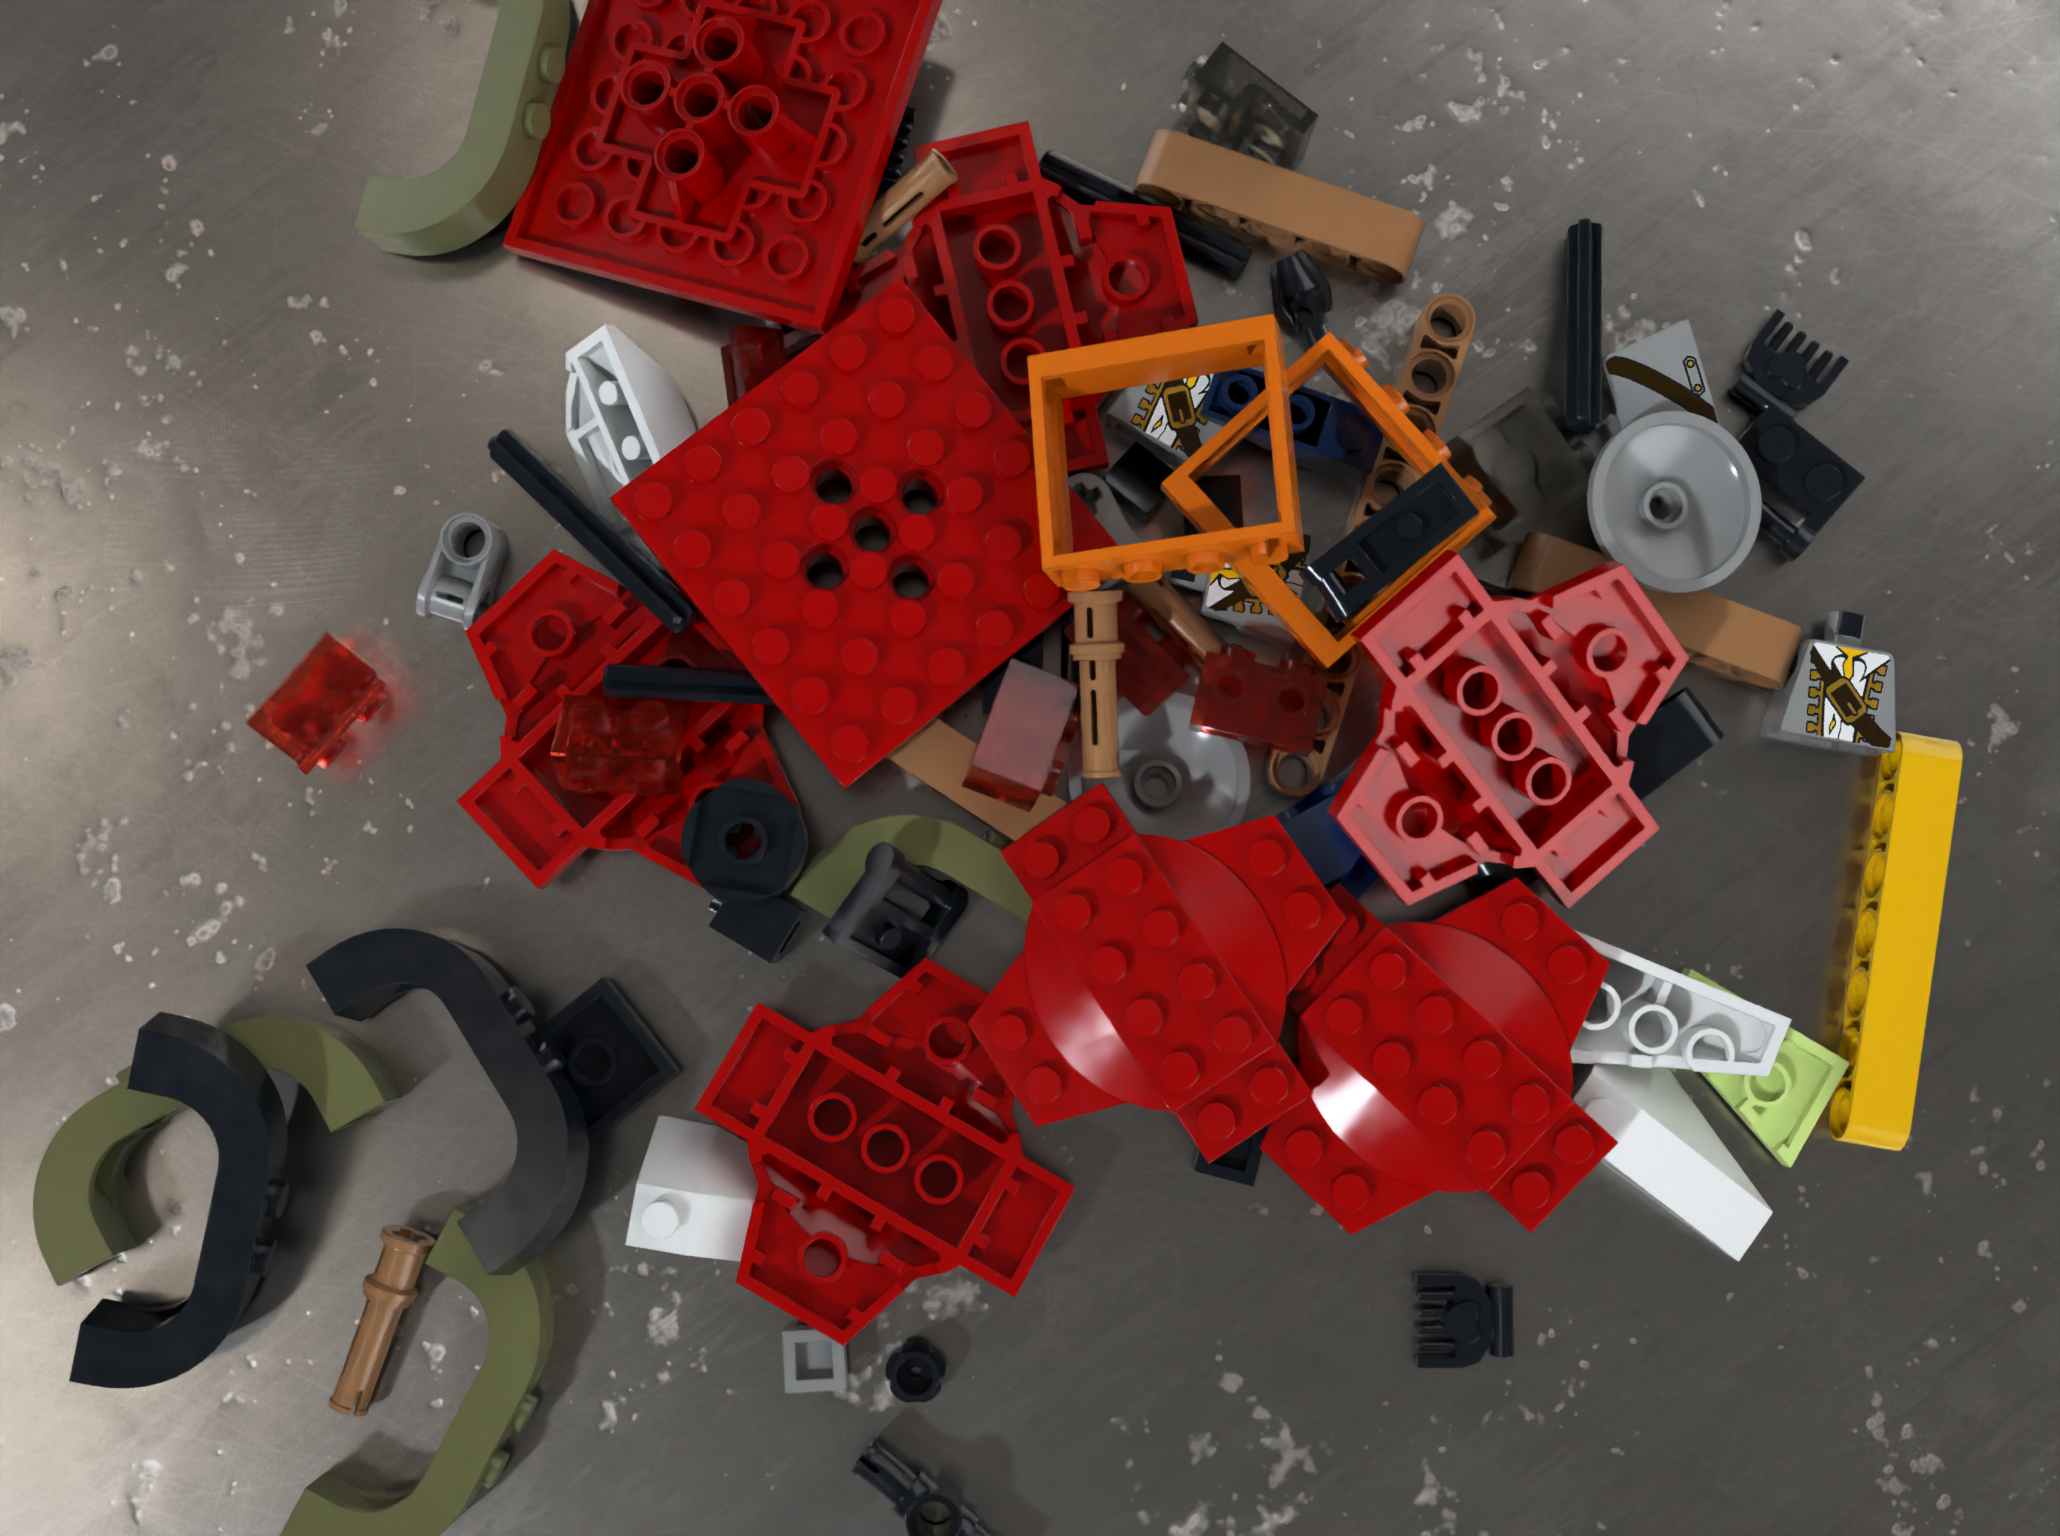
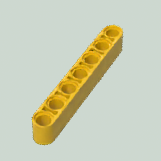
M1896 731L1895 751L1881 754L1838 1056L1847 1060L1850 1064L1832 1094L1829 1111V1129L1832 1138L1836 1141L1900 1151L1909 1138L1962 769V748L1957 741Z

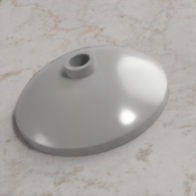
M1663 411L1649 414L1629 423L1608 440L1595 460L1590 474L1587 491V509L1596 542L1608 561L1612 560L1624 564L1638 585L1646 589L1661 593L1681 594L1713 586L1727 578L1742 564L1754 545L1761 522L1762 498L1758 477L1748 454L1726 429L1714 421L1694 413ZM1651 500L1659 505L1660 516L1658 519L1650 511L1649 505Z
M1169 690L1141 691L1118 699L1119 763L1121 769V776L1082 777V733L1080 734L1075 744L1069 767L1068 784L1071 802L1102 782L1137 833L1160 835L1179 841L1240 824L1247 808L1251 789V774L1247 753L1232 725L1222 714L1202 700L1181 692ZM1153 778L1160 779L1165 783L1167 793L1161 797H1153L1146 791L1145 783Z

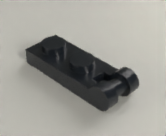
M1440 462L1298 574L1309 589L1314 585L1318 588L1329 603L1325 609L1335 622L1338 623L1480 512ZM1347 559L1352 561L1364 577L1351 588L1346 585L1335 570Z

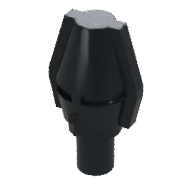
M1302 251L1271 264L1272 298L1274 310L1285 328L1295 326L1297 334H1303L1309 350L1327 334L1324 325L1328 322L1326 313L1334 310L1329 282L1308 254Z

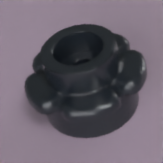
M915 1341L904 1344L902 1351L899 1353L894 1352L889 1357L885 1373L891 1382V1392L898 1399L907 1403L927 1402L940 1392V1380L946 1374V1367L942 1356L938 1352H931L927 1344ZM913 1367H918L921 1369L922 1374L920 1377L914 1378L910 1375V1370Z

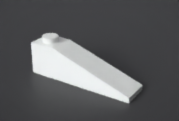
M1576 931L1611 965L1570 1051L1572 1063H1604L1639 1068L1662 1067L1690 1069L1696 1072L1769 1076L1792 1019Z
M1576 1063L1572 1068V1100L1618 1142L1600 1162L1739 1262L1773 1211L1670 1069L1662 1067L1639 1068L1604 1063Z
M659 1115L636 1183L625 1245L686 1256L740 1262L758 1188V1182L749 1160L747 1142L721 1125Z

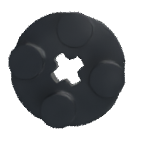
M752 779L727 781L717 786L719 788L710 791L703 799L700 798L692 806L684 821L681 835V850L687 867L691 869L694 878L712 896L737 904L760 903L785 893L792 881L801 872L808 851L807 828L799 807L777 788L762 781ZM744 825H753L754 836L761 839L760 849L752 850L748 859H737L739 855L738 849L729 846L730 835L741 834Z

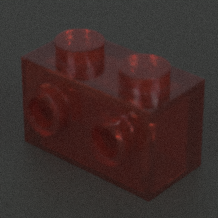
M1221 646L1219 654L1206 651L1189 730L1308 758L1312 752L1328 678L1315 676L1317 668L1300 661L1282 659L1279 667L1255 662L1257 654L1243 648Z
M1011 658L998 687L962 787L1027 812H1031L1040 794L1051 797L1064 764L1053 759L1060 741L1070 744L1080 720L1081 709L1072 706L1080 685Z

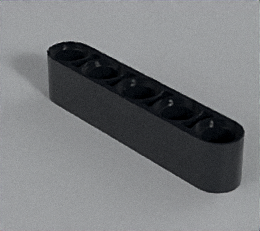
M1688 687L1679 690L1661 702L1647 725L1637 723L1628 737L1627 758L1634 761L1629 786L1640 801L1713 747L1725 735ZM1485 862L1478 866V874L1469 877L1468 880L1481 895L1513 877H1517L1527 887L1539 878L1530 867L1512 868L1507 864Z

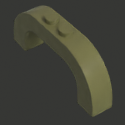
M500 0L498 17L468 129L458 151L441 168L418 178L404 179L369 173L354 227L356 232L385 252L412 256H432L448 253L473 243L496 227L510 213L521 198L532 177L542 140L546 138L550 129V110L556 87L561 82L565 73V53L569 40L571 21L569 0Z
M922 815L887 816L849 829L820 851L809 864L790 894L831 919L866 871L865 860L869 851L878 843L886 842L901 850L907 862L916 867L935 869L950 876L1027 923L1032 909L1031 903L1033 902L1000 853L1001 850L1012 844L1010 841L989 829L980 838L956 824Z
M282 1015L237 1021L218 1028L243 1044L260 1061L265 1069L285 1073L304 1086L313 1098L330 1132L350 1127L403 1097L392 1075L379 1056L353 1033L328 1021L308 1016ZM132 1065L115 1075L119 1084L97 1095L68 1118L51 1140L39 1166L33 1195L34 1228L40 1251L58 1286L83 1278L139 1246L118 1206L115 1189L118 1167L128 1148L140 1136L191 1108L172 1098L127 1089Z
M469 1200L453 1209L425 1264L465 1285L477 1297L485 1311L489 1324V1346L486 1358L422 1480L416 1488L408 1492L391 1496H379L363 1492L325 1472L304 1489L280 1536H440L466 1510L482 1485L491 1489L500 1476L510 1456L509 1453L501 1450L512 1429L519 1433L523 1430L539 1398L531 1395V1392L541 1375L551 1348L554 1332V1303L550 1282L538 1256L513 1275L487 1274L457 1223L458 1220L480 1206L478 1203Z

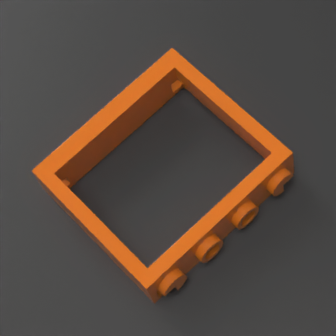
M1274 314L1027 356L1042 570L1057 587H1063L1066 591L1084 592L1098 588L1100 581L1124 578L1125 581L1131 583H1147L1160 579L1162 572L1187 569L1189 573L1210 574L1223 570L1225 563L1250 559V562L1253 564L1272 565L1287 560L1288 554L1305 552L1284 340ZM1264 365L1279 522L1073 552L1062 399Z
M1330 331L1286 370L1289 397L1323 368L1420 477L1441 462L1480 513L1405 570L1333 636L1269 565L1253 564L1250 562V559L1227 563L1321 669L1329 668L1356 644V641L1350 634L1448 549L1458 553L1497 518L1488 507L1493 502L1481 490L1483 488L1481 483L1471 475H1467L1463 479L1447 462L1452 457V454L1445 443L1430 429H1426L1421 433L1406 416L1410 411V407L1402 395L1388 383L1380 387L1364 370L1369 365V362L1359 348L1355 350L1345 338L1338 341ZM1266 389L1161 483V491L1200 534L1235 529L1233 524L1195 482L1268 417Z

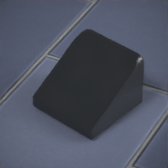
M1136 441L1102 479L1109 486L1116 502L1146 524L1167 498L1160 489L1161 483L1174 470Z

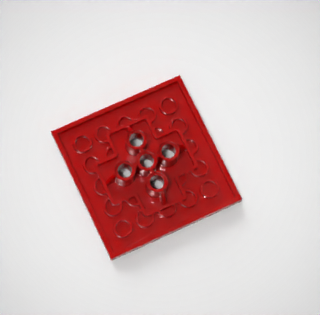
M589 0L565 66L564 76L559 83L551 106V124L548 135L542 140L532 177L517 202L502 245L516 255L825 335L831 329L942 0Z
M901 277L610 497L614 507L844 790L1074 607L1073 604L1067 601V592L1071 591H1066L1063 587H1057L1042 570L1033 440ZM836 479L845 483L851 493L846 500L832 504L825 502L819 497L817 488L826 480ZM1069 485L1073 552L1118 546ZM917 489L926 491L932 497L935 507L925 514L913 513L905 507L902 501L905 493ZM871 525L881 528L888 537V543L878 551L863 549L855 539V534L860 528ZM829 562L839 569L842 577L836 585L830 588H820L810 582L807 573L814 564ZM903 572L916 573L925 582L926 591L917 598L903 597L896 592L893 586L894 578ZM1107 580L1100 581V586Z

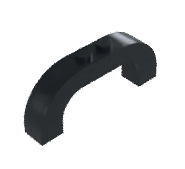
M392 928L362 933L338 943L308 963L306 967L333 1013L340 1017L362 1022L395 998L418 990H430L448 1009L507 1106L517 1131L516 1159L506 1182L492 1197L458 1220L457 1223L488 1275H513L545 1251L567 1225L581 1197L589 1159V1142L585 1117L574 1090L561 1070L566 1066V1060L557 1045L548 1036L541 1038L530 1019L535 1016L532 1004L518 987L512 986L510 988L502 975L480 955L466 947L418 930Z
M159 1012L139 1029L127 1089L172 1098L186 1104L206 1121L216 1139L219 1153L218 1170L193 1290L187 1298L171 1305L159 1307L139 1306L103 1298L80 1324L69 1379L71 1382L105 1388H137L162 1383L191 1370L214 1352L226 1338L251 1301L260 1275H268L275 1258L277 1239L269 1238L272 1219L280 1218L289 1193V1182L281 1181L287 1150V1122L282 1100L275 1083L260 1061L232 1036L202 1021L165 1012Z

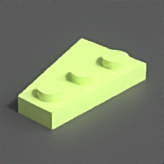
M1684 968L1681 973L1737 996L1693 969ZM1788 1027L1769 1076L1701 1073L1781 1165L1791 1168L1850 1062L1793 1028Z

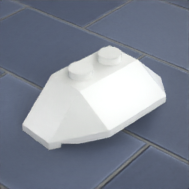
M604 324L566 352V370L570 372L566 390V435L598 512L661 571L665 570V568L614 507L610 497L697 432V429L676 379L616 326Z

